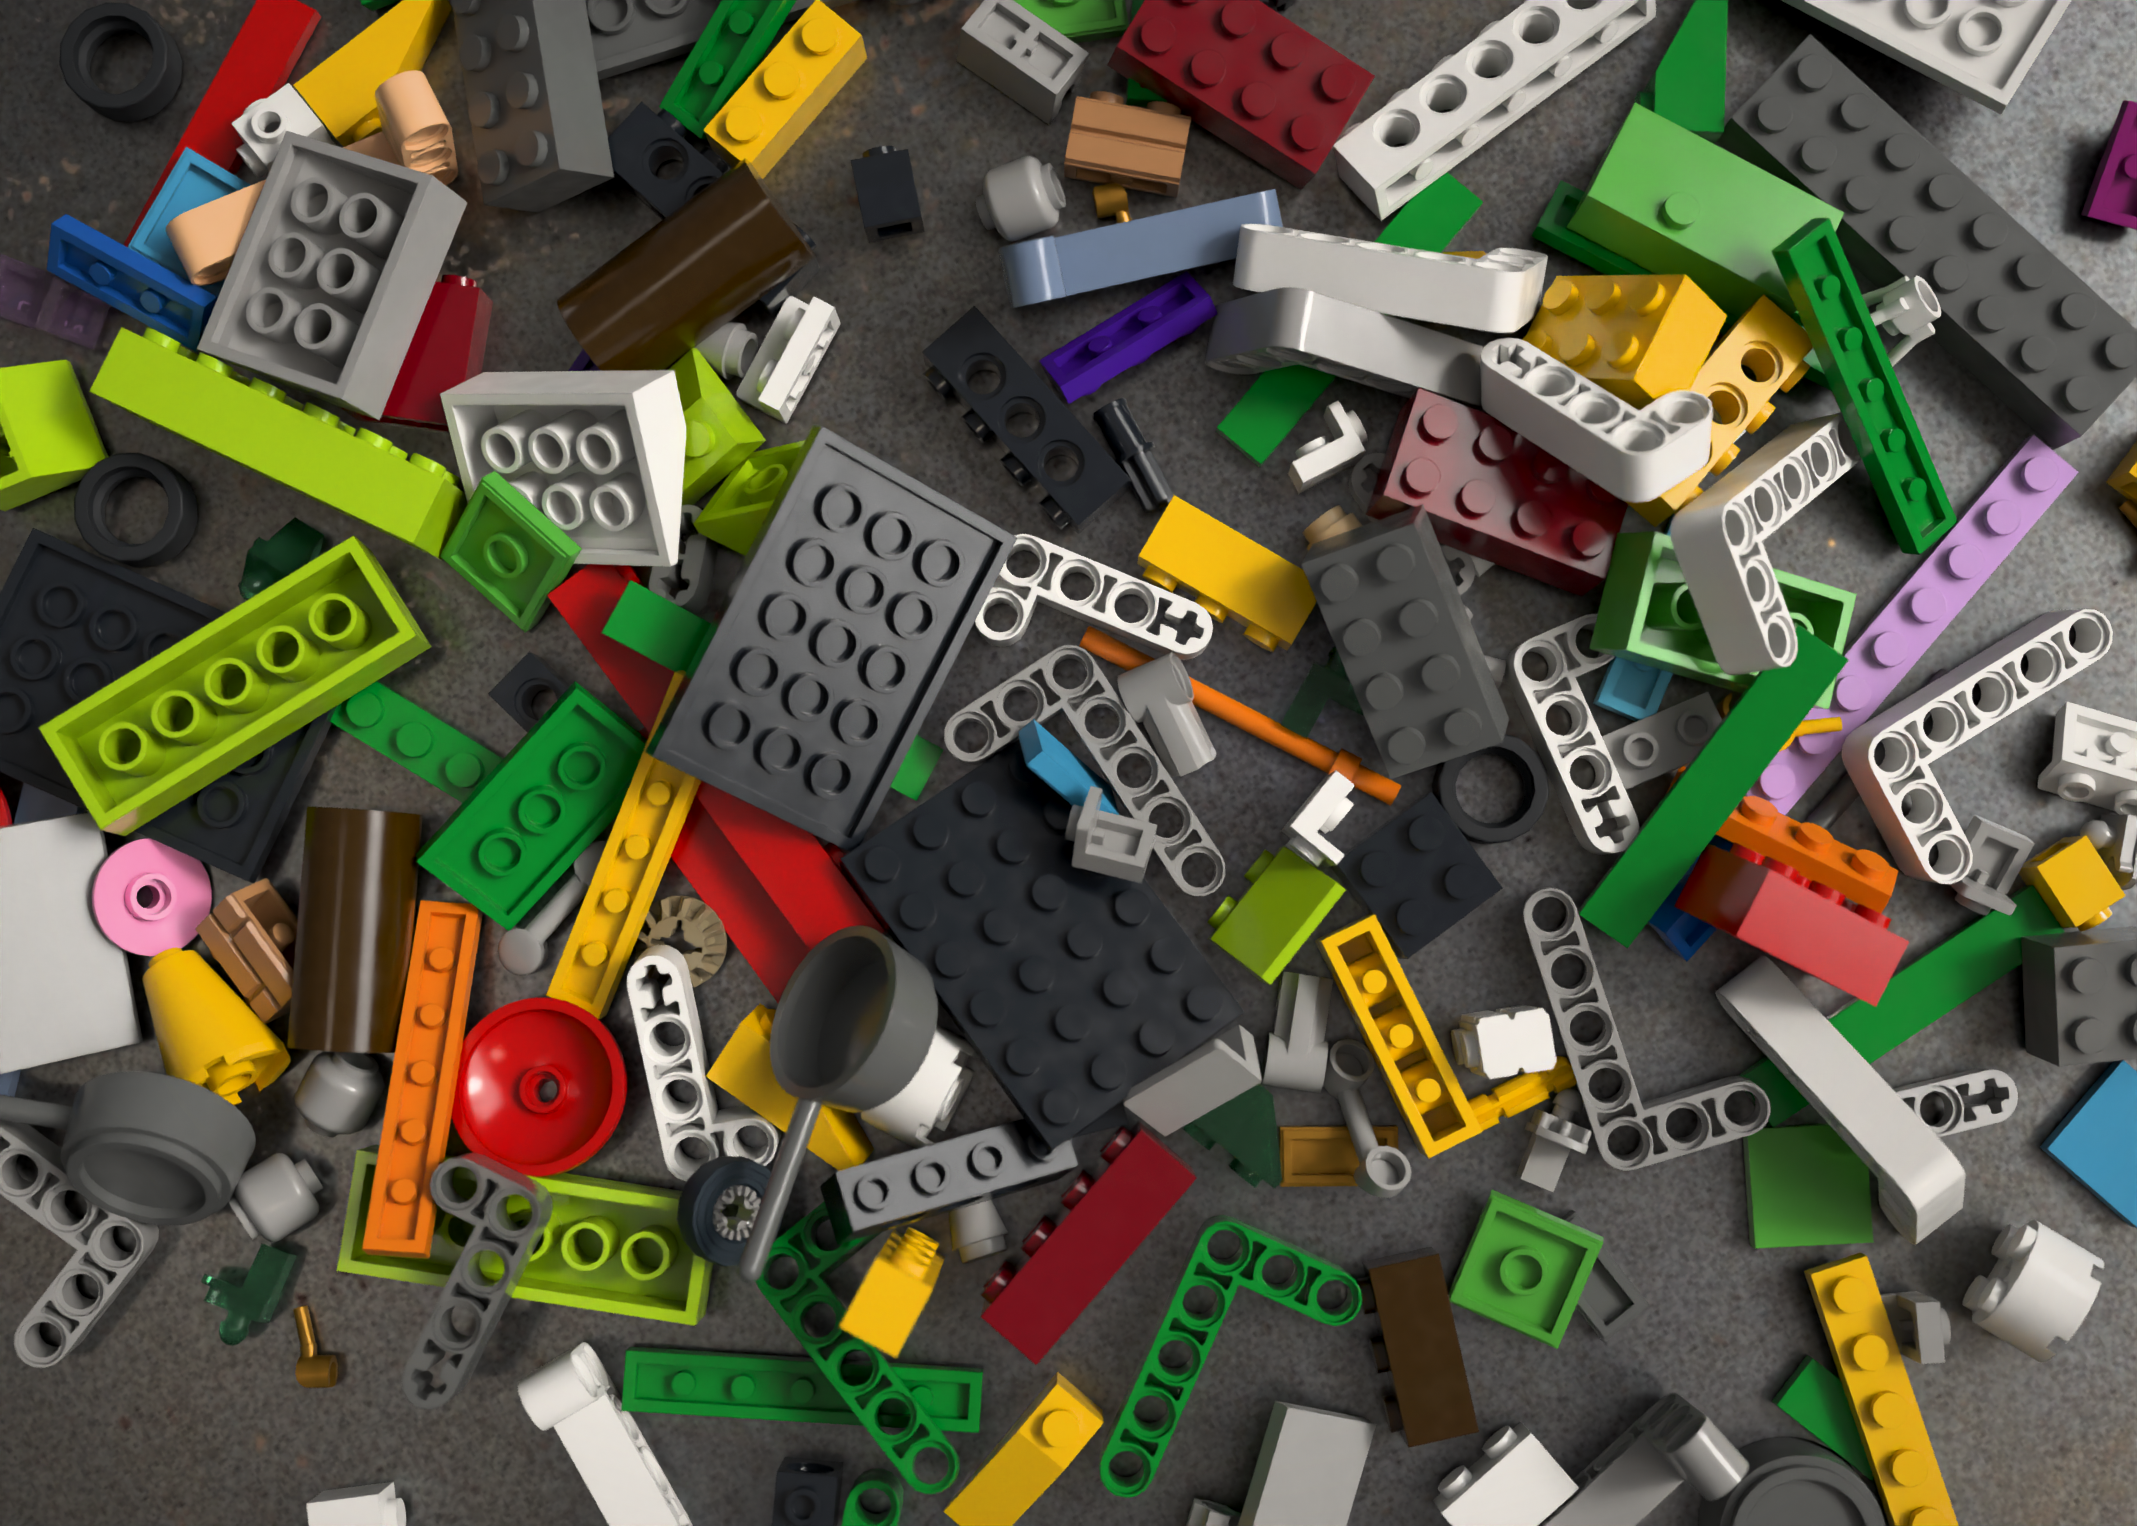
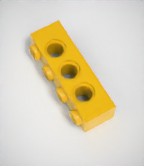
M1764 294L1737 319L1709 352L1690 391L1706 396L1722 419V424L1712 420L1708 462L1700 470L1657 498L1645 502L1625 501L1654 527L1658 526L1671 514L1676 515L1704 492L1697 485L1708 472L1717 477L1740 452V449L1733 442L1742 431L1746 430L1752 435L1773 413L1776 407L1768 400L1778 388L1787 393L1810 368V365L1803 360L1813 348L1806 330ZM1741 364L1749 367L1754 372L1757 382L1751 381L1744 375Z
M1375 914L1365 915L1315 940L1418 1151L1427 1158H1431L1483 1132Z
M910 1227L907 1228L905 1234L894 1229L876 1257L840 1328L897 1357L934 1287L945 1260V1256L936 1252L939 1243L928 1235Z

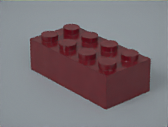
M1145 0L1107 66L1127 79L1131 78L1139 83L1141 88H1147L1165 99L1167 103L1178 106L1183 115L1190 116L1191 120L1300 190L1316 175L1375 78L1373 74L1259 0Z
M1418 388L1399 411L1365 515L1380 520L1423 504L1439 543L1582 597L1606 579L1617 534L1620 533L1628 504L1493 416Z
M1139 1121L1131 1130L1122 1125L1110 1136L1099 1150L1101 1152L1100 1157L1104 1160L1103 1163L1092 1175L1083 1169L1061 1194L1062 1200L1060 1203L1065 1207L1053 1221L1044 1214L1021 1241L1024 1243L1020 1248L1025 1252L1014 1266L1005 1259L983 1285L984 1290L980 1295L985 1300L980 1317L1035 1365L1040 1362L1197 1179L1192 1167Z

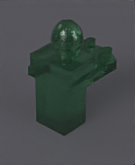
M294 517L268 541L258 537L254 541L253 546L247 551L242 580L238 584L240 595L245 600H249L316 559L320 555L324 535Z
M1335 646L1328 653L1330 658L1325 666L1315 660L1313 661L1281 721L1282 726L1306 739L1328 698L1364 715L1350 680L1346 677L1347 673Z
M262 1243L243 1286L205 1273L203 1275L201 1283L210 1286L204 1301L229 1311L226 1319L221 1321L219 1327V1337L223 1343L229 1346L241 1343L250 1331L247 1328L251 1320L269 1323L278 1305L279 1295L297 1258L296 1255Z

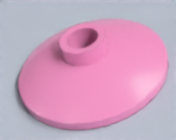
M151 838L131 841L111 853L98 870L92 888L93 912L102 932L119 948L143 956H156L167 949L186 946L198 935L195 928L209 915L212 902L211 883L201 861ZM143 886L149 887L153 893V900L146 908L141 907L137 902V892Z

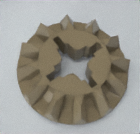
M669 896L658 900L650 906L635 943V960L652 946L666 945L660 939L671 937L676 932L677 927L681 925L682 920L681 930L684 931V940L693 943V946L697 947L695 950H686L682 954L688 965L692 987L695 988L710 979L721 967L727 950L726 932L719 916L706 903L689 896ZM653 965L648 971L649 979H656L663 984H666L670 978L669 973L660 974L657 970V965Z

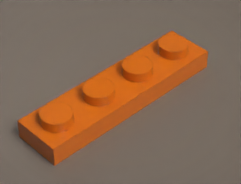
M1683 766L1681 768H1678L1667 792L1670 790V788L1673 786V784L1676 782L1679 776L1683 773L1686 767ZM1744 796L1716 833V835L1732 843L1740 844L1764 857L1769 856L1798 870L1800 872L1799 875L1810 881L1820 882L1844 894L1847 899L1880 914L1892 896L1899 870L1889 866L1883 857L1870 850L1851 848L1835 840L1826 829L1817 824L1809 822L1800 823L1778 812L1772 803L1761 797Z

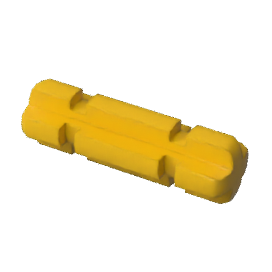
M1557 1056V1062H1555L1553 1069L1523 1073L1492 1088V1094L1489 1096L1482 1093L1468 1100L1482 1131L1500 1123L1498 1118L1503 1115L1508 1119L1550 1098L1549 1093L1552 1091L1558 1094L1562 1090L1575 1086L1577 1082L1568 1059L1563 1056Z

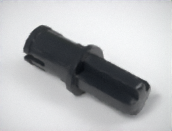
M1125 398L1112 401L1094 412L1092 418L1097 422L1116 458L1114 461L1130 477V486L1143 511L1153 513L1168 506L1174 493L1152 454L1155 445L1153 442H1146L1127 406Z

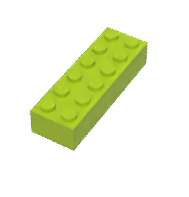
M121 327L90 389L91 393L146 422L442 560L440 554L468 505L465 493L457 488L460 478L446 471V467L413 452L408 462L406 461L408 453L393 446L391 441L362 427L359 428L356 436H353L356 429L339 421L340 418L308 402L304 406L302 403L286 396L287 393L255 377L250 380L233 371L234 368L202 352L197 355L180 346L181 343L156 330L147 327L143 336H140Z
M353 535L42 725L39 729L100 830L126 836L431 648V645L371 549Z
M375 1144L357 1150L337 1271L445 1287L475 1225L445 1211L437 1205L429 1259L367 1255L362 1248L380 1145ZM445 1155L444 1162L456 1156ZM459 1166L453 1175V1187L459 1195L470 1199L476 1193L478 1187L477 1178L471 1170ZM567 1173L549 1177L525 1175L539 1182L548 1190L552 1198L553 1210L550 1220L511 1298L694 1326L706 1315L713 1263L696 1256L682 1239L677 1221L679 1198L682 1191ZM512 1194L507 1202V1214L516 1224L528 1225L533 1214L530 1202L522 1195ZM484 1250L479 1259V1266L483 1275L492 1280H501L505 1270L501 1256L494 1251Z

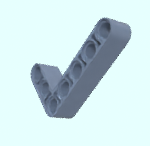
M1276 189L1054 238V236L1001 247L998 250L1010 308L1235 259L1237 257L1240 226L1242 224H1264L1283 227Z

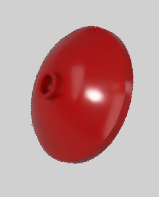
M545 997L511 1002L488 1014L463 1040L451 1114L454 1126L460 1138L472 1153L485 1155L523 1175L549 1177L570 1171L593 1157L609 1140L619 1123L627 1094V1074L623 1055L608 1028L590 1012L575 1004ZM549 1081H554L557 1086L556 1096L549 1102H543L540 1096L542 1086Z

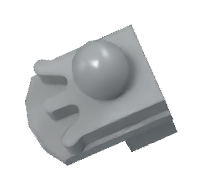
M2128 814L2101 815L2100 820H2092L2082 825L2079 831L2080 836L2086 835L2122 891L2136 885L2137 816Z
M1572 1088L1562 1090L1556 1095L1553 1100L1555 1106L1551 1114L1535 1109L1531 1122L1528 1121L1525 1130L1532 1132L1516 1177L1551 1192L1555 1190L1570 1149L1586 1154L1589 1147L1587 1144L1592 1134V1131L1573 1124L1577 1113H1581L1583 1104L1579 1092Z

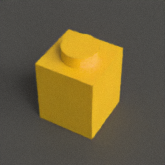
M2086 835L2062 838L2026 861L2019 871V875L2025 884L2035 887L2062 928L2078 927L2080 931L2091 929L2108 919L2112 915L2109 906L2126 896Z

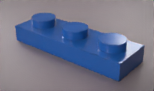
M68 214L51 223L47 271L176 340L189 349L199 352L197 347L218 299L216 295L197 285H193L183 277Z

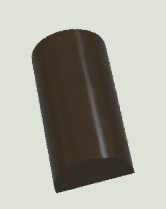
M744 158L557 299V306L576 340L601 371L665 370L689 350L696 347L817 256L751 162Z
M307 806L287 1048L352 1053H395L413 946L419 864L416 862V853L420 850L423 815Z

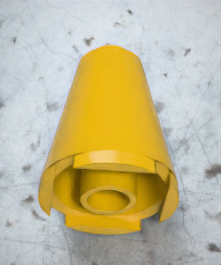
M175 947L157 954L150 960L148 964L149 969L143 975L142 981L166 1075L204 1087L235 1106L242 1102L237 1092L254 1082L258 1090L261 1091L273 1083L285 1071L290 1063V1056L285 1049V1044L261 1021L256 1013L198 952L194 950L182 951L181 948Z

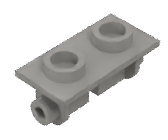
M1705 692L1602 736L1625 790H1629L1688 765L1722 719L1709 692Z

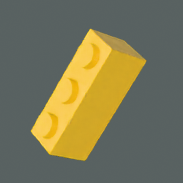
M815 0L703 129L712 150L732 167L744 158L748 159L763 179L865 62L867 55L862 35L823 2Z
M1175 495L1138 556L1137 564L1146 569L1142 577L1148 582L1173 593L1176 587L1196 598L1194 602L1205 608L1212 619L1223 623L1226 616L1247 627L1243 635L1248 640L1270 652H1274L1277 645L1285 650L1290 648L1317 602L1303 569Z

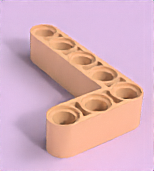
M413 70L387 79L375 91V100L382 132L343 148L433 175L447 186L458 175L452 128L425 74L422 71ZM266 179L189 210L168 223L166 233L193 285L205 286L226 279Z

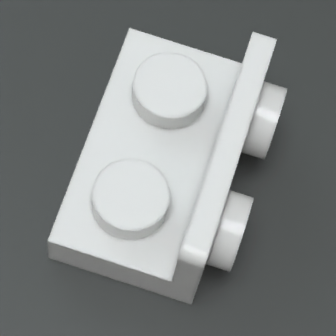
M789 296L785 300L736 391L738 399L787 424L841 324L835 307L814 296L809 305L793 296Z
M2066 702L2056 713L2052 762L2038 776V788L2058 794L2063 799L2069 801L2089 803L2116 811L2119 815L2137 816V722Z
M1337 770L1324 777L1281 830L1290 838L1285 847L1313 866L1318 867L1322 864L1327 868L1337 865L1345 855L1318 834L1317 831L1320 829L1326 834L1328 831H1332L1354 805L1346 796L1355 785Z

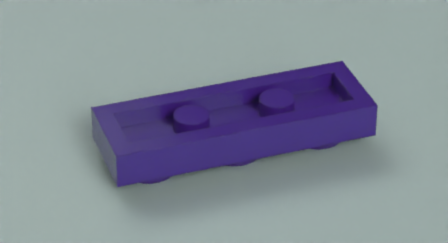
M1186 271L1042 358L1039 362L1047 378L1067 403L1070 404L1082 396L1092 394L1103 383L1129 367L1143 363L1151 354L1177 338L1191 334L1202 323L1218 313L1210 295Z

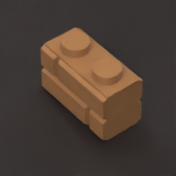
M1094 91L1090 94V98L1077 96L1065 155L1064 177L1100 184L1117 183L1123 188L1177 197L1191 117L1180 115L1181 109L1178 106L1166 102H1149L1145 109L1124 105V98L1105 91Z
M268 878L262 879L225 897L213 910V913L209 914L195 928L210 949L214 959L221 964L244 996L248 1006L255 1011L264 1024L290 1012L298 923L297 917Z

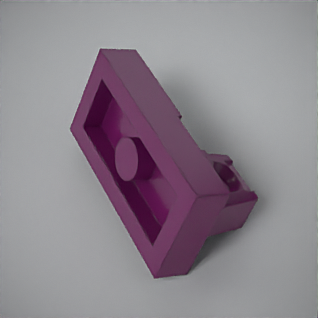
M2123 100L2081 215L2137 230V103Z

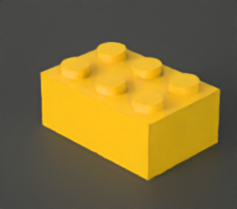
M1686 274L1556 276L1553 284L1546 291L1543 303L1526 336L1522 340L1535 346L1640 411L1672 391H1690L1727 315Z

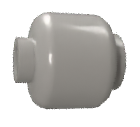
M1032 156L1019 158L986 172L982 183L983 195L976 197V207L987 230L996 228L1008 241H1019L1053 228L1059 219V209L1066 207L1063 188L1055 169L1050 163L1042 165L1037 158Z
M324 1051L315 1056L294 1097L297 1110L305 1118V1124L311 1131L324 1137H335L338 1134L350 1135L361 1131L365 1127L385 1088L376 1060L368 1053Z
M275 1153L243 1172L234 1190L235 1195L228 1202L253 1240L262 1235L269 1242H277L318 1215L319 1204L314 1194L324 1187L305 1158L294 1165L287 1155Z

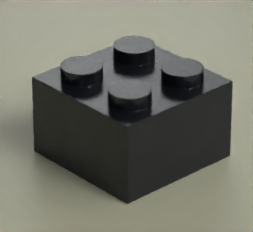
M1432 792L1422 795L1346 851L1344 853L1345 856L1337 865L1331 866L1366 915L1375 914L1393 952L1399 959L1410 958L1503 889Z

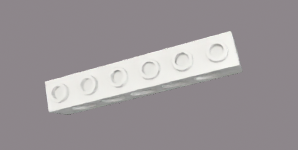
M1525 0L1521 6L1502 20L1488 24L1475 40L1455 55H1448L1441 59L1428 75L1409 89H1402L1395 93L1389 99L1386 106L1363 123H1357L1349 127L1343 133L1340 140L1333 145L1339 177L1382 221L1656 17V0ZM1451 109L1449 112L1438 113L1442 110ZM1407 143L1401 147H1392L1396 144Z

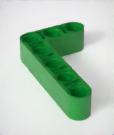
M823 1202L772 1243L762 1274L755 1282L765 1298L907 1483L921 1493H940L949 1488L957 1479L960 1462L955 1448L878 1348L840 1328L848 1310L824 1280L880 1233L843 1243L834 1251L819 1249L815 1240L817 1228L821 1223L830 1220L825 1202ZM781 1257L794 1258L799 1267L797 1281L787 1289H774L768 1277L770 1266ZM817 1304H827L835 1312V1326L828 1335L814 1338L808 1334L805 1328L804 1319L806 1313ZM855 1351L867 1353L873 1362L871 1377L860 1386H850L841 1375L843 1360L848 1354ZM890 1399L902 1400L910 1410L911 1419L909 1426L898 1435L887 1434L878 1423L879 1409ZM928 1447L940 1449L948 1459L949 1468L947 1475L936 1484L922 1481L915 1471L917 1456Z
M1218 1215L1206 1220L1194 1238L1101 1447L1099 1470L1101 1481L1106 1489L1116 1496L1128 1498L1144 1492L1151 1483L1239 1285L1324 1324L1337 1326L1348 1323L1360 1311L1362 1303L1361 1289L1351 1274L1335 1263L1234 1217ZM1220 1230L1233 1231L1240 1239L1239 1250L1229 1259H1216L1209 1254L1207 1249L1211 1236ZM1275 1255L1288 1256L1293 1260V1273L1282 1284L1269 1283L1262 1276L1263 1265L1267 1259ZM1339 1280L1347 1285L1348 1293L1346 1300L1337 1308L1327 1309L1321 1307L1317 1302L1319 1288L1327 1281ZM1196 1285L1208 1286L1216 1293L1215 1304L1209 1311L1201 1314L1191 1313L1183 1305L1185 1293ZM1179 1340L1190 1346L1192 1350L1191 1357L1182 1367L1170 1368L1159 1360L1160 1349L1169 1341ZM1150 1395L1160 1397L1167 1404L1165 1415L1157 1422L1152 1423L1140 1420L1134 1413V1407L1137 1402L1143 1397ZM1123 1451L1134 1452L1143 1461L1142 1467L1138 1473L1131 1477L1118 1476L1109 1467L1114 1455Z

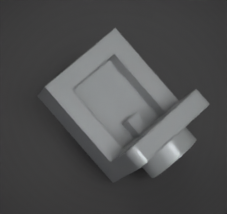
M1090 786L1084 806L1074 804L1067 823L1065 839L1075 842L1072 866L1142 883L1155 843L1158 825L1100 811L1103 789Z
M1974 815L1964 833L1973 853L1972 865L1964 878L1950 884L1958 892L1954 899L1966 908L1982 915H1988L1992 908L2011 916L2017 905L2007 896V893L2035 843L2025 835Z
M1917 1291L1880 1294L1900 1354L1920 1364L1945 1363L1944 1345L1950 1343L1951 1328L1945 1309L1940 1308V1301Z

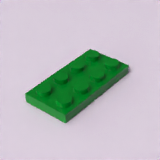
M574 681L416 853V862L506 930H511L618 815L648 740Z

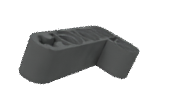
M475 1152L462 1154L441 1163L433 1172L430 1182L431 1195L436 1204L445 1211L475 1225V1228L402 1373L401 1387L404 1396L412 1405L424 1410L437 1409L460 1394L468 1384L550 1220L553 1210L552 1198L548 1190L539 1182L485 1155ZM459 1166L468 1168L477 1178L478 1187L475 1195L470 1199L459 1195L453 1187V1175ZM512 1194L522 1195L530 1202L533 1214L528 1225L516 1224L507 1214L506 1206ZM484 1250L494 1251L501 1256L505 1268L501 1280H492L483 1275L479 1266V1259ZM455 1306L466 1307L474 1314L477 1326L473 1335L461 1334L453 1326L451 1316ZM446 1352L454 1353L455 1355L446 1360L439 1375V1379L444 1384L439 1388H434L431 1385L433 1374L428 1369L440 1362Z

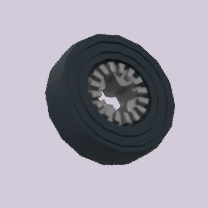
M720 1156L702 1164L687 1180L679 1198L677 1221L682 1239L696 1256L719 1266H738L771 1175L768 1168L743 1156ZM723 1203H733L739 1206L736 1217L726 1218L720 1213L721 1210L725 1209L722 1206ZM782 1215L780 1224H779V1226H778V1229H777L775 1238H776V1236H777V1234H778V1231H779V1229H780V1227H781V1225H782L783 1215Z

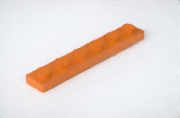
M420 900L362 1248L367 1255L429 1259L437 1204L431 1195L430 1182L433 1172L445 1159L483 912L473 904Z

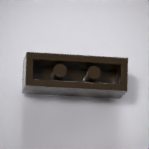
M1426 1247L1363 1261L1366 1277L1356 1279V1283L1361 1289L1364 1315L1374 1313L1379 1334L1377 1337L1369 1338V1343L1377 1374L1387 1372L1392 1395L1382 1397L1390 1432L1400 1431L1401 1437L1408 1448L1478 1433V1424L1439 1253L1432 1247Z

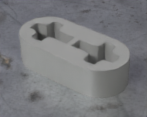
M688 504L681 505L678 563L671 567L652 566L649 590L696 615L706 605L709 597L719 543L700 533L689 536L687 544L680 540L681 534L691 532L694 521L703 511L698 506ZM682 579H684L689 584L688 590L678 591L675 600L669 592L671 588H679L682 584Z

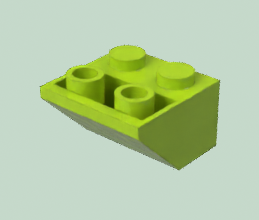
M68 360L0 368V510L8 511L80 481L97 462L108 458L71 362Z

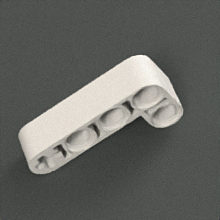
M1508 337L1496 339L1483 347L1480 354L1482 408L1500 422L1616 497L1630 502L1650 501L1700 470L1708 462L1713 407L1711 401L1703 394L1688 390L1672 391L1639 411L1526 341Z
M1027 534L1014 535L1017 537V540L975 620L977 631L983 640L994 646H1010L1019 641L1025 633L1039 602L1165 655L1174 652L1181 660L1192 659L1203 653L1209 644L1213 631L1210 615L1199 604ZM1017 551H1031L1038 557L1040 566L1034 575L1027 578H1018L1009 572L1007 562L1011 555ZM1079 572L1090 577L1094 584V590L1089 597L1084 600L1075 601L1070 600L1063 594L1060 588L1061 582L1069 574ZM1124 595H1137L1145 601L1148 613L1144 619L1136 623H1127L1117 616L1114 606L1118 599ZM995 604H1008L1017 612V622L1010 630L995 632L986 626L984 622L985 614ZM1158 604L1168 608L1164 615V620L1180 625L1185 617L1196 621L1194 631L1200 634L1201 638L1190 637L1186 645L1179 644L1175 641L1177 631L1164 624H1160L1158 635L1149 633L1148 631L1156 619Z
M1589 614L1535 636L1516 647L1506 658L1505 676L1577 840L1587 851L1604 855L1626 850L1639 831V822L1576 680L1577 677L1605 665L1615 657L1600 652L1597 658H1589L1578 650L1576 646L1578 631L1580 629H1589L1594 632L1598 614ZM1526 652H1537L1547 661L1548 674L1544 681L1531 680L1523 672L1521 664ZM1551 705H1560L1567 709L1571 715V729L1565 736L1555 734L1547 726L1546 712ZM1576 758L1585 759L1594 767L1596 774L1595 782L1588 790L1580 789L1571 780L1570 767ZM1604 793L1606 794L1608 801L1596 803V806L1584 809L1581 801L1599 797ZM1602 817L1604 819L1614 818L1617 822L1618 828L1610 832L1611 838L1609 836L1598 837L1595 827L1603 823Z
M655 945L646 949L629 971L627 989L664 1160L668 1170L676 1178L687 1182L702 1164L720 1156H743L766 1166L775 1155L782 1130L747 1105L718 1110L713 1082L706 1077L710 1068L686 960L677 949L668 945ZM653 965H657V970L660 974H670V978L663 987L662 992L665 1004L655 1009L651 1008L655 1007L661 997L659 984L656 979H646L645 977ZM661 1022L677 1024L684 1032L685 1042L678 1046L664 1044L658 1039L656 1025ZM673 1080L690 1082L696 1089L697 1099L689 1103L675 1100L669 1093L668 1083ZM745 1126L759 1127L766 1133L768 1143L759 1148L746 1146L740 1140L738 1130ZM687 1137L699 1138L707 1144L710 1154L702 1159L690 1158L682 1151L680 1141Z
M582 1342L534 1370L518 1383V1393L526 1412L542 1431L554 1426L609 1526H693L630 1412L622 1411V1398L601 1360L589 1344Z

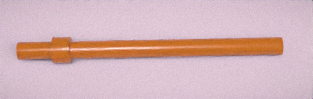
M1092 626L1088 627L1079 645L1127 671L1155 660ZM1189 677L1194 693L1193 705L1322 770L1327 775L1337 770L1352 782L1355 788L1390 806L1394 802L1401 785L1361 765L1362 758L1343 748L1336 752Z

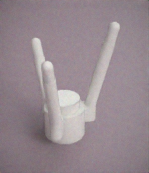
M1904 276L1889 286L1862 294L1866 306L1880 303L1876 306V311L1870 314L1875 326L1882 324L1885 330L1892 336L1899 333L1906 335L1887 354L1892 367L1917 343L1935 334V328L1931 322L1941 316V308L1935 293L1920 276H1915L1912 279Z

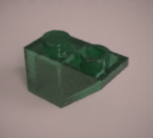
M1260 1084L1255 1085L1183 1126L1182 1129L1209 1151L1217 1142L1231 1153L1235 1158L1228 1166L1254 1188H1257L1261 1181L1264 1180L1272 1188L1276 1189L1282 1181L1273 1095Z

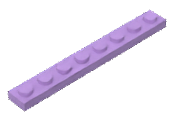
M2035 435L2026 438L1957 518L1958 522L1943 534L1843 651L1842 655L1849 661L1837 675L1829 709L1812 708L1803 719L1841 717L1842 731L1806 734L1795 737L1790 746L1777 753L1745 796L1761 797L1772 803L1779 813L1786 815L1842 750L1846 737L1866 722L2079 472Z

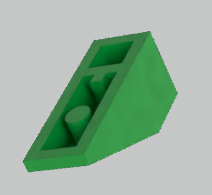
M1693 0L1644 90L1637 92L1634 102L1713 144L1724 133L1728 0Z

